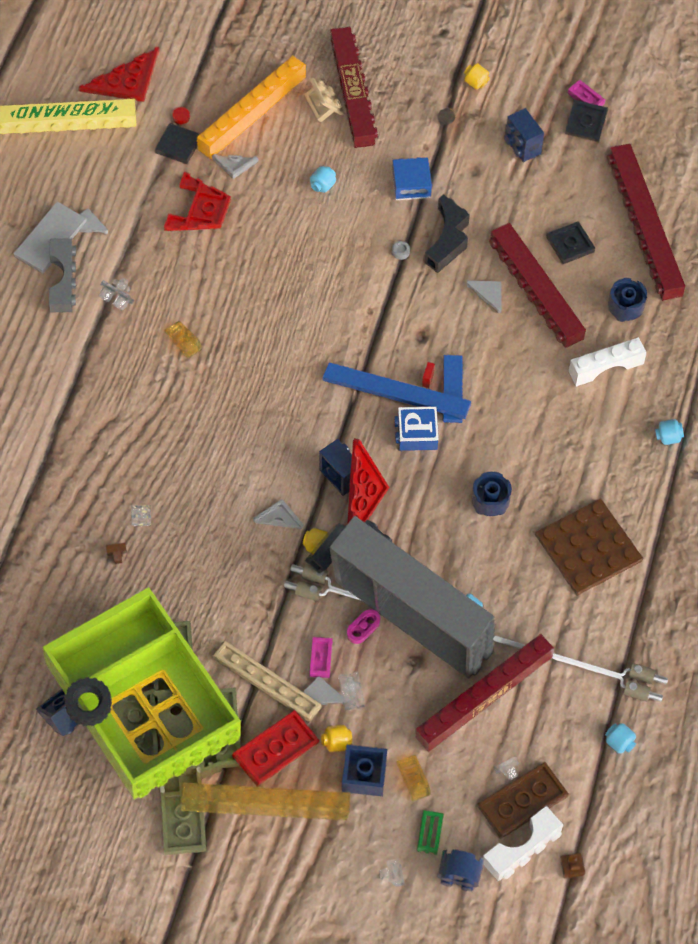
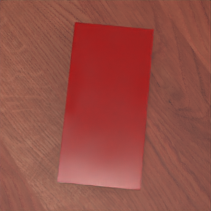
M293 710L234 751L232 756L258 787L316 746L320 740L299 714Z

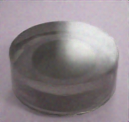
M451 108L440 110L437 114L439 123L442 125L451 124L455 120L454 111Z

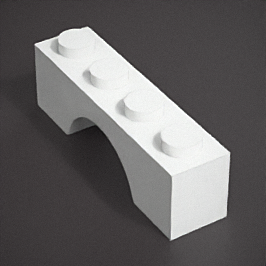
M638 337L571 359L568 372L574 384L579 386L593 381L597 375L611 367L624 366L626 369H630L644 364L646 350Z
M547 806L531 818L529 824L531 838L526 844L513 848L499 843L483 856V865L497 881H500L503 877L504 879L509 878L517 866H524L530 860L532 854H539L545 849L547 842L550 840L553 842L561 836L563 824Z

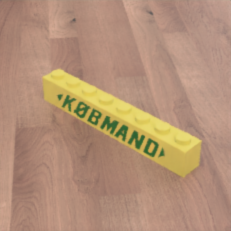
M135 99L0 106V134L137 127Z

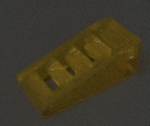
M177 321L164 330L187 358H190L202 349L199 339L181 321Z
M416 755L396 761L412 801L431 795L429 783ZM415 765V767L404 770L405 767Z

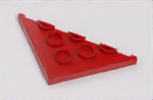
M155 47L154 50L133 58V61L127 64L123 63L113 68L111 72L105 75L102 74L85 85H80L79 92L122 99H135V101L144 102L158 58L159 47Z
M356 438L353 440L347 525L354 516L363 522L369 519L389 489L387 482L360 439Z

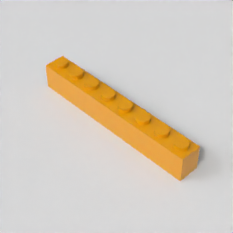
M292 55L197 136L198 150L209 159H212L213 154H218L306 78V64Z

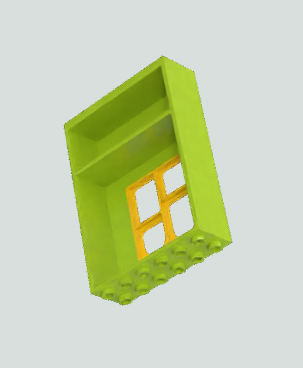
M149 587L43 646L45 663L65 694L68 687L70 688L71 684L78 681V679H85V677L97 678V680L104 682V685H107L109 688L112 706L125 697L134 695L149 717L146 723L132 731H128L111 706V712L108 714V717L100 724L86 726L133 799L145 797L151 789L156 786L161 787L165 785L168 779L173 776L182 775L188 767L200 764L205 757L210 754H217L221 751L222 747L227 744H234L241 737L240 719ZM158 678H162L173 695L158 705L152 706L141 689ZM84 693L78 699V706L84 711L94 710L99 703L98 697L93 693ZM176 703L182 706L193 724L192 732L184 738L173 737L158 716L160 712ZM155 728L163 738L164 746L158 754L146 755L140 751L134 740L150 729Z

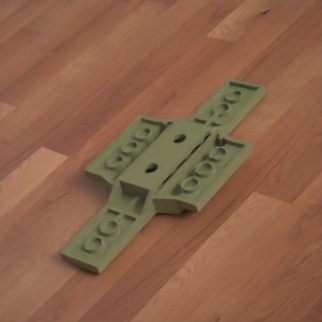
M191 621L173 622L193 650ZM162 678L154 681L153 689L143 692L152 706H156V701L159 704L173 695ZM236 687L219 689L238 716ZM127 696L114 704L115 713L128 731L134 730L149 720V717L135 696ZM176 703L159 713L160 720L173 737L184 738L192 732V721L180 704ZM173 706H179L182 712L179 715H172L170 709ZM150 729L135 738L134 741L142 753L146 755L159 753L157 729ZM160 735V746L162 750L164 746V741ZM240 737L234 744L225 745L217 754H210L200 764L188 767L182 775L173 776L168 779L165 785L160 787L165 855L207 851L202 779L221 772V768L241 767L232 756L233 752L240 748Z

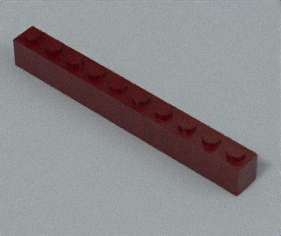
M631 143L610 147L607 162L612 166L613 178L617 180L618 191L623 195L624 207H627L629 220L633 222L634 234L639 238V247L644 251V259L646 265L650 267L651 279L655 280L656 292L660 294L662 301L683 297L686 287Z

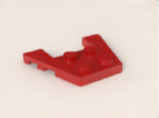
M184 172L180 181V188L194 191L196 194L187 217L168 214L164 231L221 229L231 202V196L213 186L209 187L199 178L195 179L188 172Z

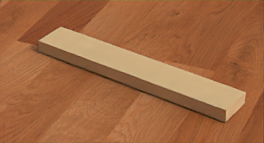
M226 641L213 655V659L290 710H295L299 716L308 722L313 719L322 707L319 702Z

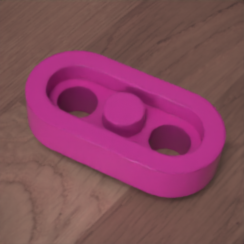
M372 609L364 611L349 625L347 629L348 640L354 644L364 642L379 627V613ZM372 620L374 622L369 624L367 621ZM359 633L360 636L355 637L353 634Z

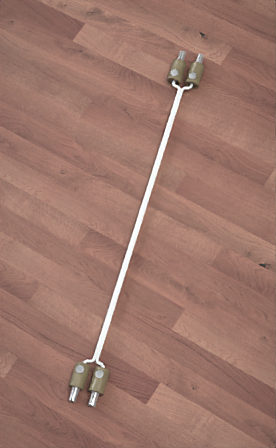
M292 564L291 571L302 574L303 579L323 585L328 580L329 588L324 593H322V587L299 581L298 584L289 581L284 583L285 588L296 591L295 595L319 601L320 596H325L328 591L358 599L347 590L331 586V579L328 577L329 571L325 570L317 573L307 564L305 567ZM494 636L493 638L496 642L519 649L525 646V644ZM554 653L552 657L555 660L620 679V684L625 689L623 695L646 702L648 698L660 702L663 699V695L651 692V687L629 680L626 686L623 684L622 676L630 671L629 678L652 684L653 681L667 684L668 678L655 674V669L632 663L631 669L627 668L623 673H617Z

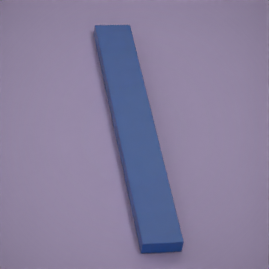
M330 362L323 375V381L417 407H436L439 413L461 419H466L471 406V401Z

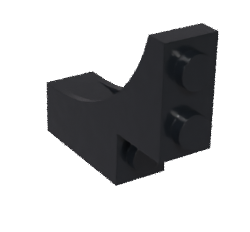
M444 194L438 200V210L443 218L444 229L437 242L425 252L424 261L436 273H439L466 250L468 245V237L462 230L469 225L470 214L467 210L458 206L453 199L448 198Z
M368 519L364 521V523L392 542V539L388 535L383 534L374 522ZM338 523L333 526L305 559V562L317 573L325 571L332 563L330 546L344 530L345 525Z

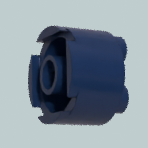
M622 278L617 280L611 288L608 308L611 314L620 322L637 319L643 314L647 290L638 280L635 282L631 280L632 278Z
M490 471L481 474L474 481L472 491V504L476 512L485 516L503 515L510 504L512 492L510 481L498 472Z
M443 850L437 877L441 879L440 884L452 887L453 884L461 885L462 890L473 891L474 887L479 886L484 860L480 857V861L475 859L476 855L465 851L452 850L451 853H447V850Z

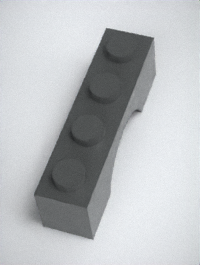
M72 238L50 239V261L64 272L62 280L57 285L49 288L50 313L72 312L73 305H76V294H73V289H76V278H73V273H76V261L73 262V256H76V245H73Z

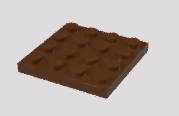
M601 498L535 533V536L576 596L643 561L642 555Z

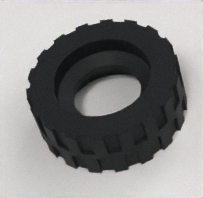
M85 677V679L81 678L73 682L70 688L68 687L65 694L66 712L76 724L95 726V724H100L111 712V693L107 685H104V682L97 680V678ZM82 694H95L99 699L98 706L91 711L82 710L78 706V699Z

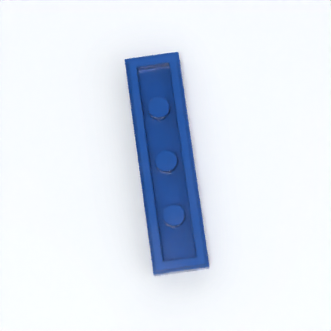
M444 355L443 393L463 398V356ZM443 414V422L462 423L463 419Z

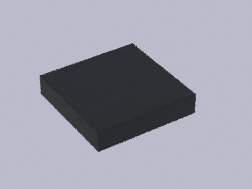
M574 100L565 134L599 142L608 108Z
M169 123L155 148V153L188 164L198 146L197 136L200 133Z
M579 221L547 233L546 238L562 264L595 252V246Z

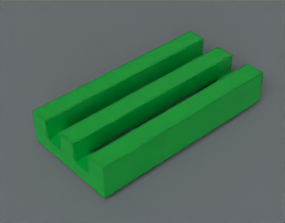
M423 810L417 852L425 851L428 854L429 852L434 855L438 854L444 813ZM431 816L426 846H422L426 817ZM435 817H438L435 846L430 847Z

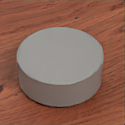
M404 241L394 243L392 255L399 260L406 259L410 255L409 244Z

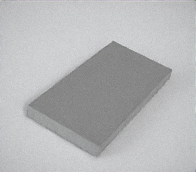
M56 202L14 252V256L44 274L52 264L50 261V239H73L87 222L86 218L63 204Z

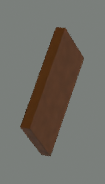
M543 762L478 803L477 807L500 839L529 822L544 807L547 806L550 809L567 798L569 793L546 762Z

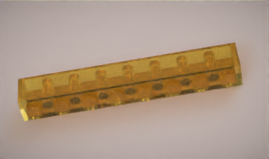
M183 783L181 811L347 821L350 813V793Z

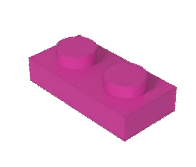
M581 80L568 89L567 94L575 100L599 106L605 104V99Z
M313 637L310 677L330 678L333 638Z

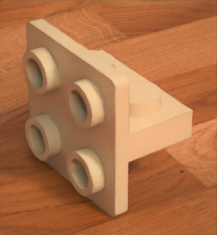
M312 77L310 81L313 88L304 95L317 120L322 122L333 112L342 116L344 112L341 107L343 106L335 97V90L331 86H326L323 81H318Z

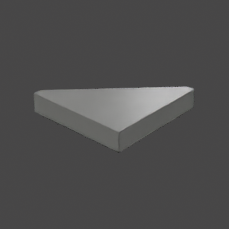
M212 155V159L233 179L258 162L257 156L247 158L241 155Z
M89 208L80 213V215L86 218L87 222L78 232H101L105 235L108 234V229Z
M467 281L468 288L473 289L483 301L494 307L497 313H501V281Z
M282 499L253 518L254 523L297 529L303 528V523Z
M321 677L315 679L303 691L321 705L346 703V699Z

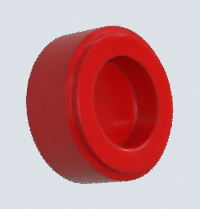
M178 107L174 109L172 116L176 124L183 125L189 122L190 112L187 108Z

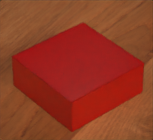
M427 363L422 387L430 388L435 363Z

